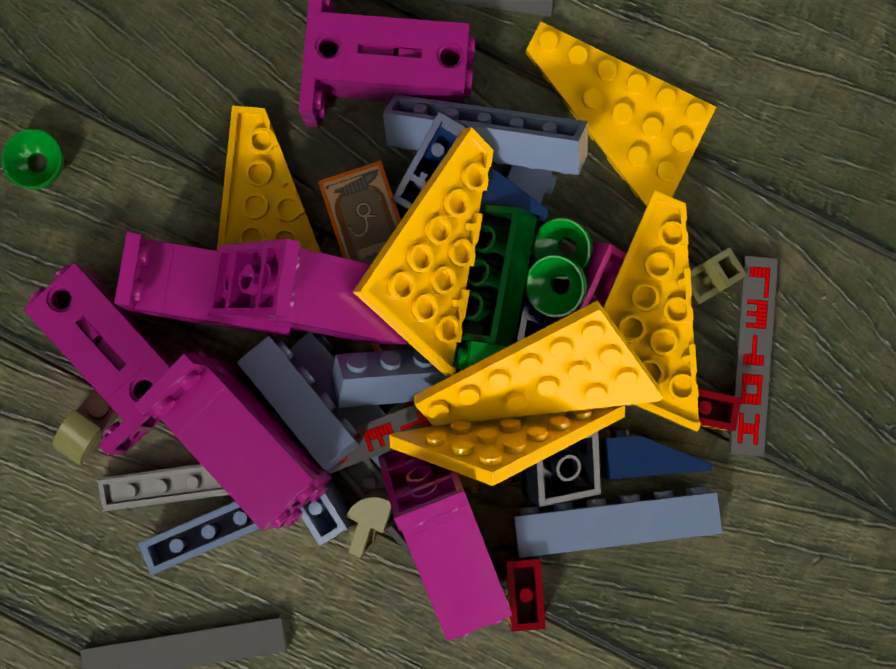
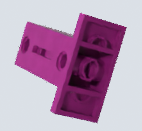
M309 0L299 100V112L305 126L319 128L320 118H325L326 98H323V96L390 102L393 96L398 94L464 104V97L471 98L473 68H467V65L473 66L476 35H469L470 24L335 13V3H332V0Z
M126 233L114 303L133 315L147 318L148 316L287 338H291L292 330L299 331L298 329L247 319L221 318L208 315L218 251L147 240L142 234Z
M290 239L219 246L208 315L221 318L247 319L365 343L407 345V341L353 293V290L371 264L299 248L300 242Z
M76 263L72 266L66 265L55 274V281L46 289L41 288L30 296L28 299L29 304L23 310L121 417L123 422L117 421L109 426L102 434L105 439L98 446L106 455H124L161 421L158 416H143L134 404L148 391L150 385H154L175 361L130 312L114 303V294L92 271ZM202 350L198 354L195 351L190 353V355L217 359L214 355Z
M183 354L134 406L143 416H158L262 531L273 528L278 530L285 525L287 527L292 526L303 515L300 509L309 500L314 503L327 491L328 488L325 484L332 477L238 377L242 370L234 362Z
M397 450L378 456L394 520L398 530H401L446 640L465 637L474 630L487 625L498 624L503 619L512 616L458 473Z

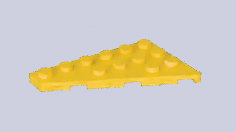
M540 22L526 49V55L532 63L541 70L543 77L548 83H551L561 96L563 103L576 120L588 121V135L592 140H595L607 156V160L620 177L628 183L630 190L642 201L645 207H647L654 190L673 197L716 106L550 25Z
M232 105L217 251L220 245L290 239L299 241V248L321 253L266 109Z
M472 127L462 130L353 290L355 295L445 376H452L456 372L453 362L457 342L461 343L463 333L462 322L466 316L470 290L466 289L470 266H474L475 246L479 240L483 214L479 213L482 193L487 191L489 181L488 170L491 167L494 152Z
M654 190L603 309L663 393L664 399L658 402L633 405L698 432L700 428L698 412L699 394L696 381L697 364L693 335L694 318L691 305L692 287L688 259L689 242L686 228V203Z
M597 300L414 395V405L433 426L448 425L459 420L475 422L658 402L664 399L659 385Z
M625 405L475 422L459 420L448 425L430 426L390 434V448L494 486L624 418Z

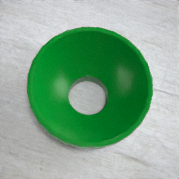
M27 129L16 133L8 140L2 152L1 162L6 176L13 183L22 188L38 190L48 187L58 179L64 167V155L59 143L53 136L42 130ZM36 155H45L47 158V166L41 172H33L30 168V161Z
M557 218L546 222L538 229L533 239L532 253L535 262L550 255L564 256L560 251V243L567 237L574 240L577 246L576 253L568 258L573 259L582 270H585L593 254V244L589 232L579 222L568 218ZM558 274L554 279L569 278L564 274Z
M550 255L539 259L529 269L526 276L525 289L529 302L537 311L550 317H563L572 313L581 305L586 295L587 281L583 270L573 259L561 255ZM558 274H564L570 280L571 285L567 293H560L554 287V278Z

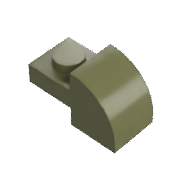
M731 248L724 250L690 270L692 308L748 276Z
M94 389L77 410L72 409L54 437L53 448L81 466L102 441L101 436L104 431L111 426L119 415Z
M386 488L369 492L348 511L346 518L355 521L348 536V539L352 541L349 554L361 558L372 548L377 531L384 533L394 523L395 520Z

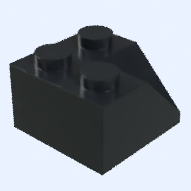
M598 431L521 471L523 495L541 507L601 494Z

